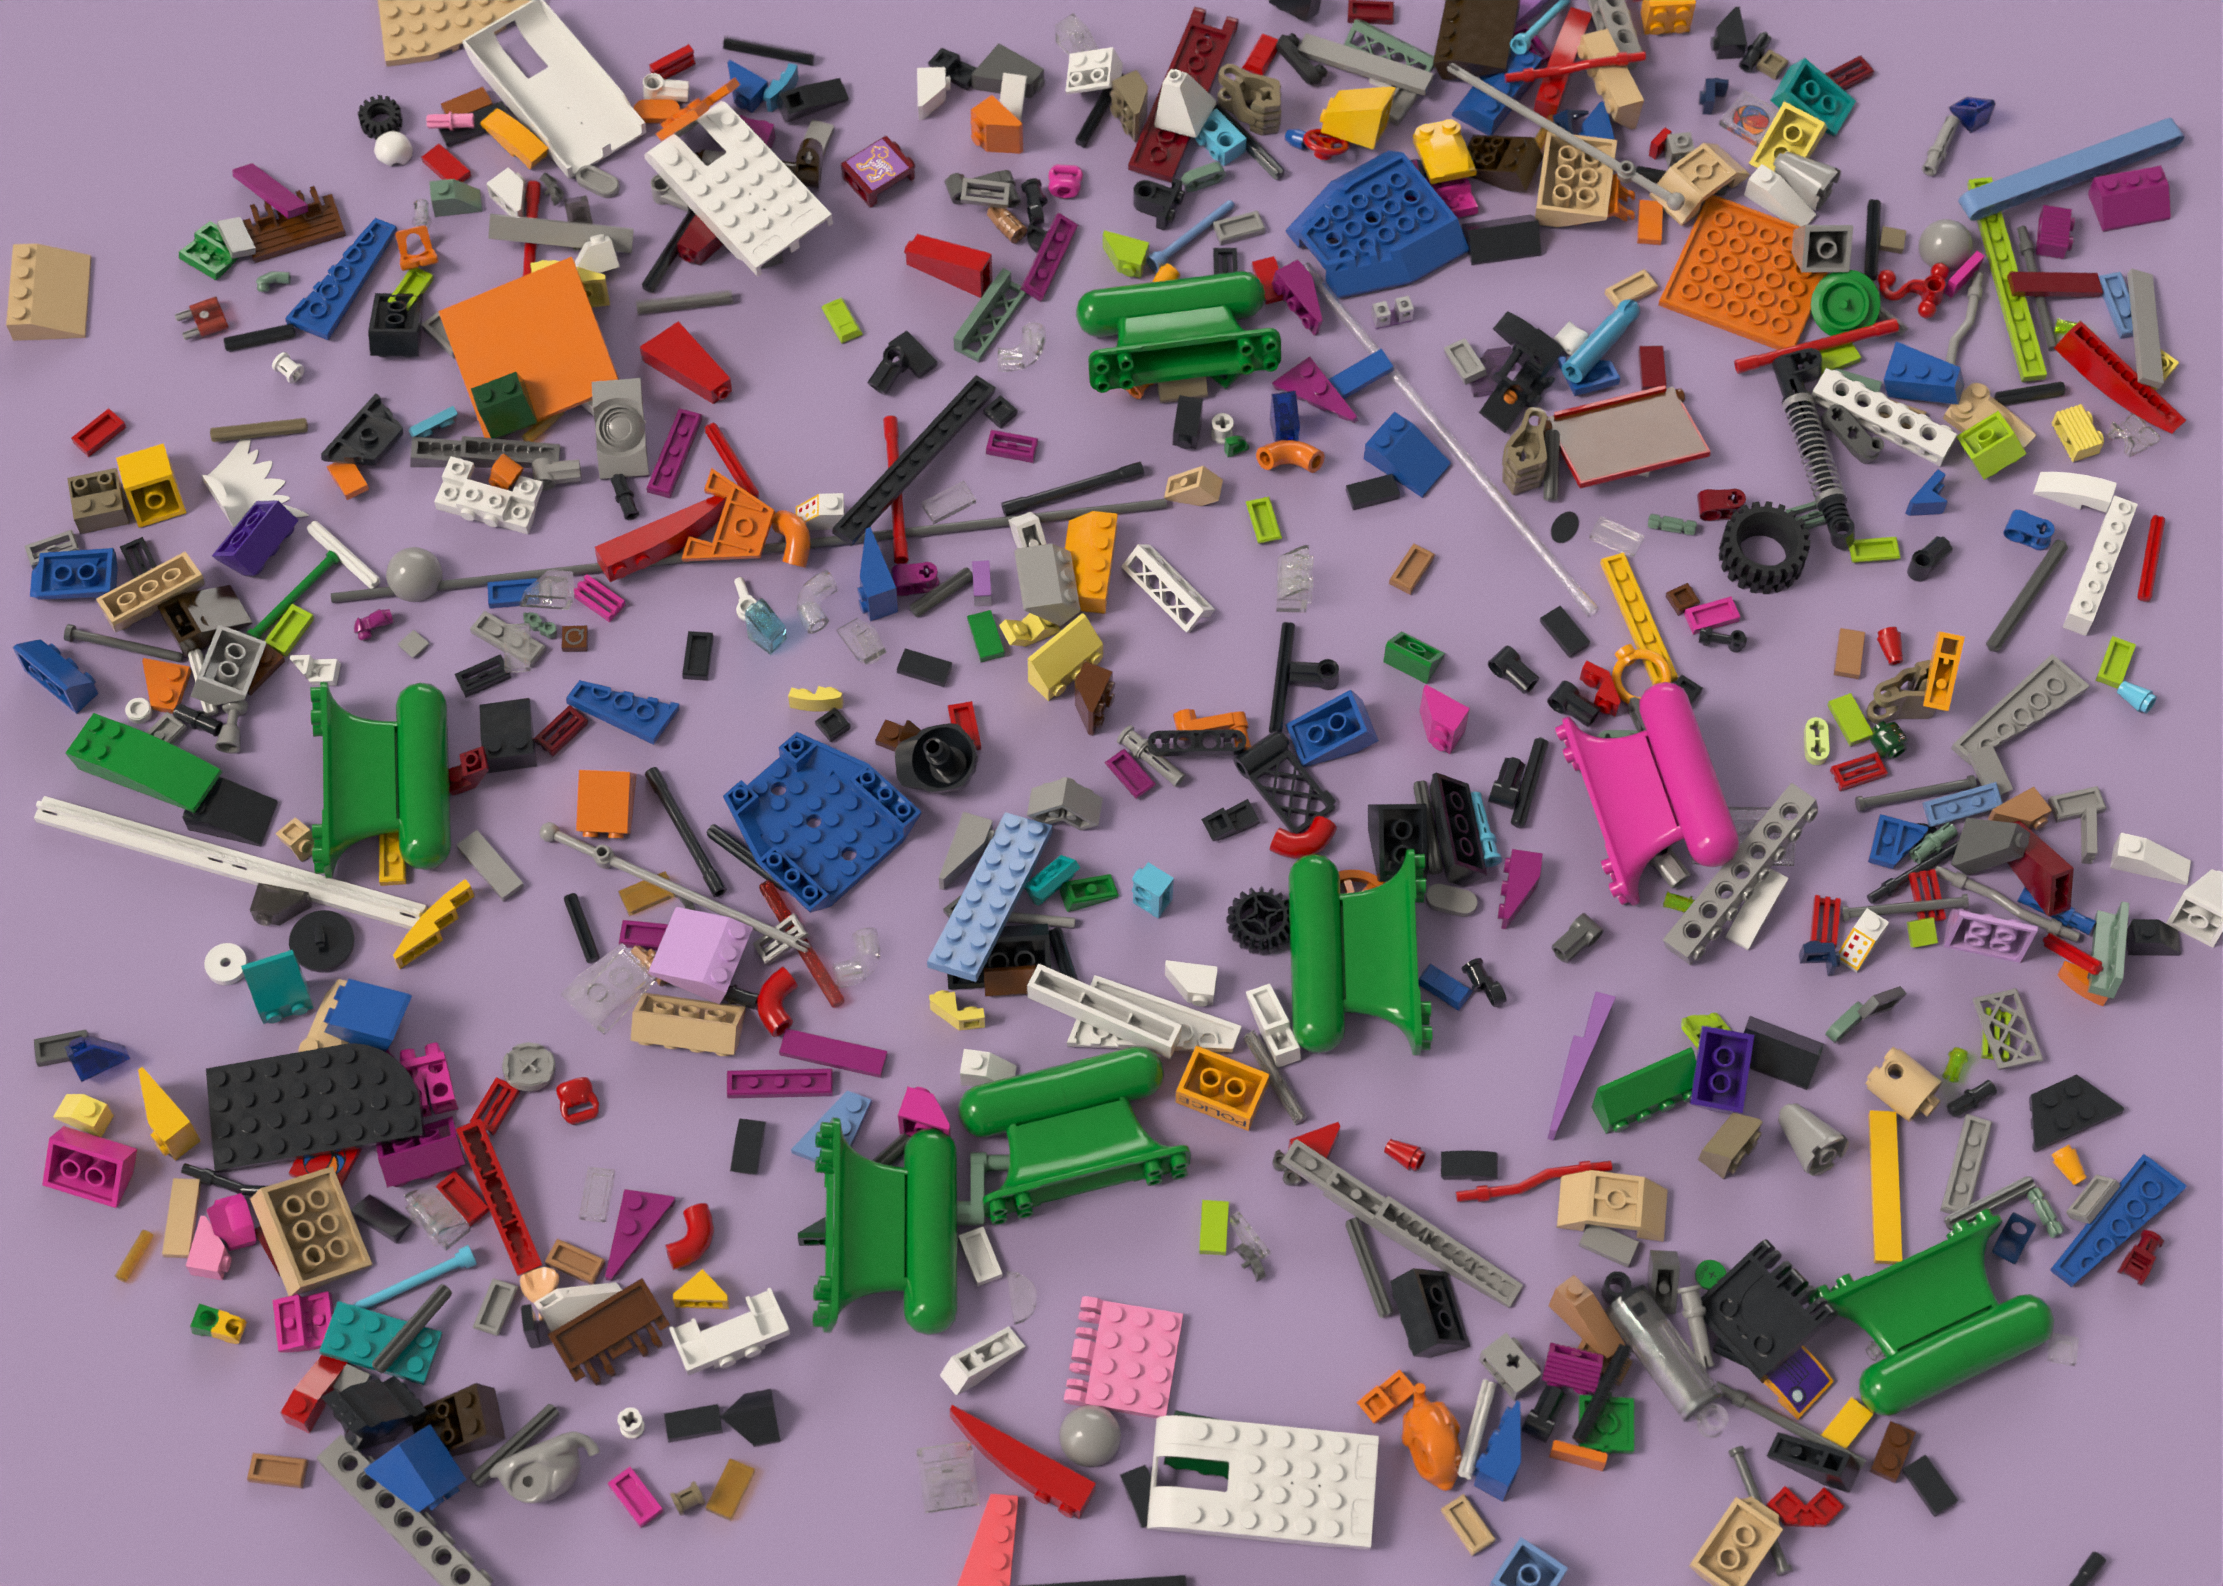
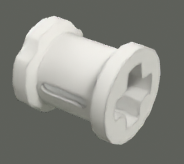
M287 352L279 354L272 363V369L276 372H281L291 384L296 383L305 371L304 366L296 364L291 360Z
M1220 413L1212 419L1213 429L1211 437L1218 444H1225V438L1233 436L1232 428L1234 421L1230 415Z
M626 1408L619 1413L617 1422L622 1435L628 1439L640 1437L644 1432L645 1424L639 1411L635 1408ZM631 1420L636 1421V1423L631 1424V1427H627L626 1424H630Z

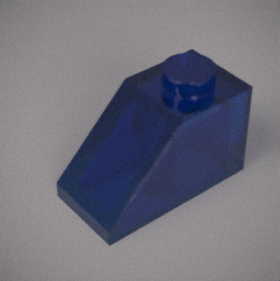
M1296 391L1276 393L1271 396L1269 420L1274 442L1280 440L1299 441L1300 423Z
M90 1035L84 1038H75L65 1047L66 1053L81 1082L130 1059L125 1045Z

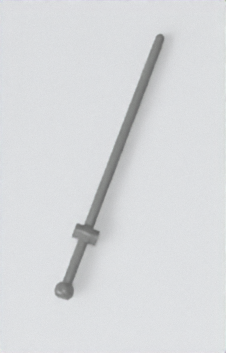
M1450 63L1451 67L1447 66V70L1615 170L1621 182H1635L1667 201V205L1671 210L1677 211L1683 207L1685 198L1681 193H1670L1636 172V167L1632 162L1627 160L1621 163L1456 64Z
M552 822L543 824L540 829V837L545 842L558 841L594 858L597 866L600 868L609 869L612 866L715 913L751 926L753 930L802 952H808V950L800 945L810 948V944L616 857L609 846H591L560 832L558 826Z

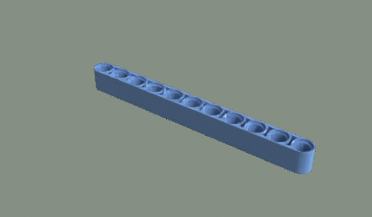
M2166 118L1969 190L1958 199V202L1970 221H1976L2172 149L2183 142L2185 136L2172 118Z

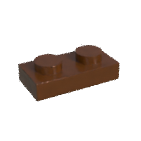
M268 644L264 648L247 694L250 696L285 662L284 657Z
M1890 1421L1869 1472L1895 1483L1916 1432Z

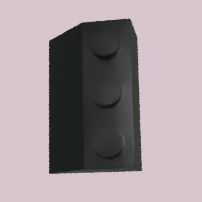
M1413 1268L1390 1281L1393 1298L1397 1303L1400 1320L1404 1326L1408 1338V1346L1412 1351L1413 1357L1431 1358L1470 1347L1446 1271Z

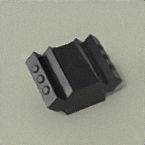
M395 1375L383 1382L380 1379L359 1383L351 1385L340 1392L333 1390L321 1397L333 1410L335 1419L341 1423L345 1431L344 1438L354 1451L395 1441L399 1434L407 1427L430 1415L423 1406V1403Z

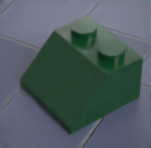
M517 372L471 388L478 412L491 438L499 439L538 424L525 382Z

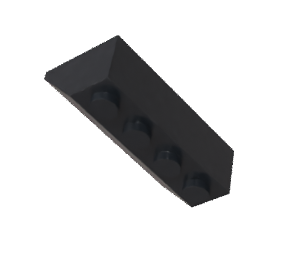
M1437 772L1432 774L1430 785L1431 806L1434 810L1436 830L1441 845L1440 851L1445 865V875L1448 882L1465 887L1487 876L1470 787L1468 783Z
M1048 923L1005 926L984 968L1035 965L1037 968L1038 964H1041L1051 969ZM984 969L976 982L947 974L948 990L985 987Z

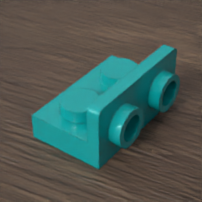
M1060 855L1025 885L1024 889L1033 903L1039 906L1059 890L1064 882L1071 880L1075 876L1074 873L1080 869V866L1076 860Z

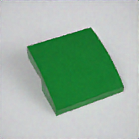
M209 221L194 232V240L179 251L180 260L215 281L238 259H232L217 228V224Z

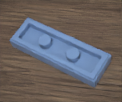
M2121 272L2100 275L2102 296L2119 338L2133 337L2130 296Z
M1997 782L1922 802L1929 827L1989 811L2003 804Z

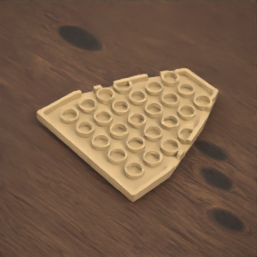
M378 0L386 66L433 61L440 58L439 54L449 49L452 52L459 50V45L463 44L462 41L531 0ZM506 25L495 31L494 34H497L505 30Z

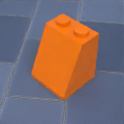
M579 770L576 831L583 832V837H598V832L608 833V838H624V834H631L637 774L623 771Z

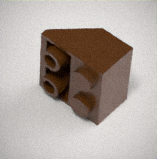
M1085 661L1075 680V706L1087 733L1093 736L1096 728L1100 729L1105 719V714L1103 713L1106 707L1110 708L1113 704L1115 682H1113V671Z

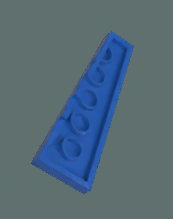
M375 218L342 254L343 258L335 266L332 265L326 277L313 286V291L308 297H303L285 318L286 323H291L298 329L329 340L394 238L397 227Z
M2143 1154L2119 1183L2120 1187L2093 1221L2085 1225L2050 1271L2070 1287H2073L2179 1196L2187 1185Z

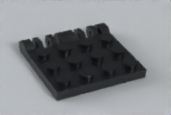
M1764 1239L1701 1297L1702 1306L1706 1308L1705 1315H1703L1704 1322L1761 1383H1764L1822 1327L1828 1326L1838 1315V1311L1831 1304H1827L1828 1302L1824 1297L1817 1298L1806 1309L1802 1307V1305L1807 1304L1815 1296L1817 1291L1812 1285L1808 1286L1809 1282L1797 1269H1792L1793 1266L1789 1261L1782 1262L1771 1273L1767 1270L1773 1268L1782 1258L1781 1253L1777 1249L1775 1250V1247L1768 1239Z

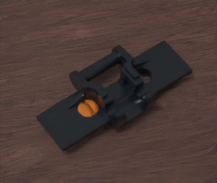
M1539 328L1534 332L1525 347L1515 344L1512 347V353L1499 372L1493 374L1492 379L1497 383V386L1478 413L1502 432L1506 433L1523 407L1537 406L1542 400L1541 393L1545 388L1550 387L1556 380L1554 376H1550V378L1545 376L1564 348ZM1519 363L1522 368L1515 378L1511 380L1507 375L1514 365Z

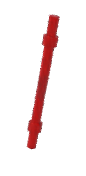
M1645 51L1629 54L1627 52L1616 53L1615 56L1588 59L1557 67L1535 70L1533 68H1526L1521 72L1505 74V82L1524 81V83L1534 82V79L1560 76L1590 68L1617 65L1618 67L1627 66L1628 63L1646 61Z
M1611 1160L1595 1163L1581 1161L1578 1165L1547 1168L1518 1184L1496 1187L1483 1185L1476 1186V1189L1456 1191V1201L1478 1200V1202L1489 1201V1198L1522 1194L1552 1178H1560L1561 1176L1589 1170L1612 1171Z

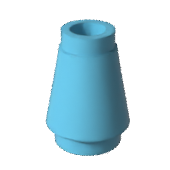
M2123 681L2117 690V694L2121 695L2138 712L2148 713L2157 699L2153 691L2128 683L2127 681Z

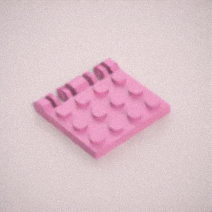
M1082 1297L1080 1309L1083 1311L1079 1313L1078 1319L1083 1322L1099 1324L1098 1331L1086 1327L1076 1328V1336L1086 1339L1074 1340L1071 1359L1083 1363L1072 1362L1069 1370L1077 1374L1089 1375L1090 1378L1089 1383L1079 1379H1068L1066 1386L1071 1389L1065 1390L1063 1401L1071 1405H1096L1108 1411L1156 1419L1166 1416L1183 1314L1103 1301L1095 1297Z

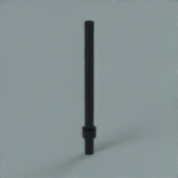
M1959 840L1895 879L1890 878L1884 881L1881 887L1867 895L1868 901L1873 904L1886 895L1891 896L1895 894L1901 886L1910 882L1908 874L1928 871L1953 856Z

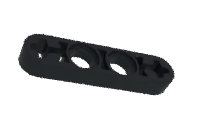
M1239 730L1154 731L1148 737L1147 748L1154 756L1239 755L1244 751L1246 737ZM1183 737L1189 739L1191 746L1187 749L1180 748L1177 745L1178 739ZM1207 737L1213 738L1216 741V746L1210 749L1204 747L1202 744L1203 739ZM1223 737L1224 747L1220 748L1221 738ZM1170 738H1173V744H1172L1173 749H1170V748H1169V747H1170V743H1169ZM1232 738H1236L1237 742L1241 743H1238L1237 747H1233V744L1229 742H1231ZM1156 739H1161V743L1165 744H1162V748H1157V745L1152 743H1155Z

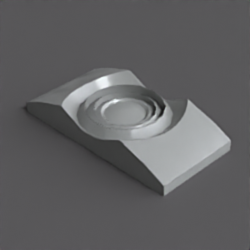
M641 378L592 382L600 479H611L615 474H623L625 477L649 476Z

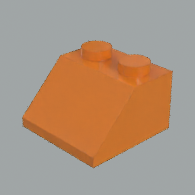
M993 95L971 109V139L977 146H981L986 152L1014 154L1023 152V123Z

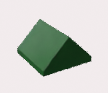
M1401 631L1387 641L1383 662L1428 684L1444 658L1445 653Z

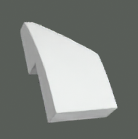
M290 655V660L312 685L328 682L329 686H337L341 666L338 659L314 660L311 655Z

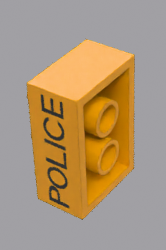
M1196 1046L1176 1090L1175 1103L1249 1131L1268 1088L1270 1074Z

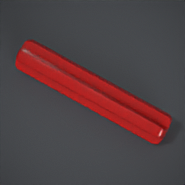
M2049 933L2047 937L2043 938L2044 947L2087 972L2098 975L2099 972L2103 971L2104 967L2101 961L2058 936Z

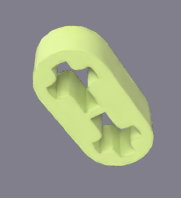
M1818 717L1809 719L1804 728L1805 758L1812 765H1822L1825 763L1830 751L1828 725L1825 720ZM1813 726H1816L1817 730L1820 731L1818 737H1815V731L1812 729ZM1815 745H1818V751L1821 753L1820 756H1816V753L1813 752Z

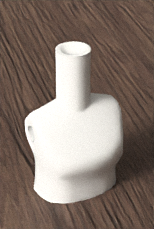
M1569 321L1553 339L1564 348L1566 353L1573 355L1589 335Z

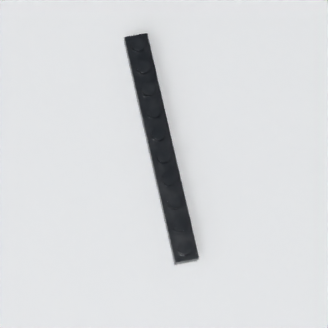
M975 375L833 527L832 534L853 546L866 532V528L871 527L995 393L996 387Z

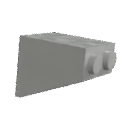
M1804 225L1793 230L1792 254L1801 272H1849L1853 225Z

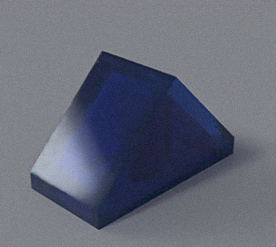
M1965 97L1949 106V109L1971 134L1989 123L1995 107V100Z

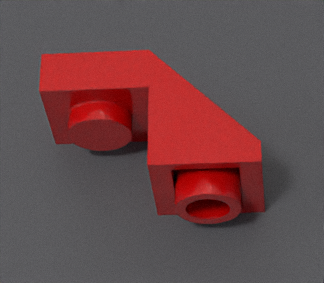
M1586 660L1579 680L1591 688L1599 689L1596 693L1594 704L1601 708V713L1616 717L1621 701L1610 672Z

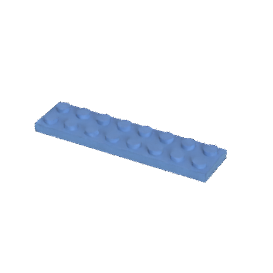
M1007 812L1004 813L993 838L984 851L927 960V968L974 982L977 981L1053 833V825Z

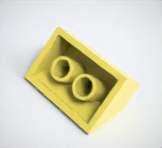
M1083 613L1028 658V682L1048 701L1054 696H1060L1065 691L1067 685L1072 681L1075 682L1085 661L1097 665L1103 658V643L1086 615Z

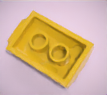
M1447 119L1445 121L1423 124L1416 128L1413 134V144L1431 184L1476 175L1474 163L1462 137L1461 125L1458 122Z

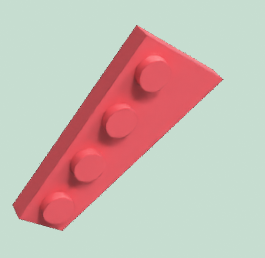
M990 1494L957 1586H1010L1018 1496Z

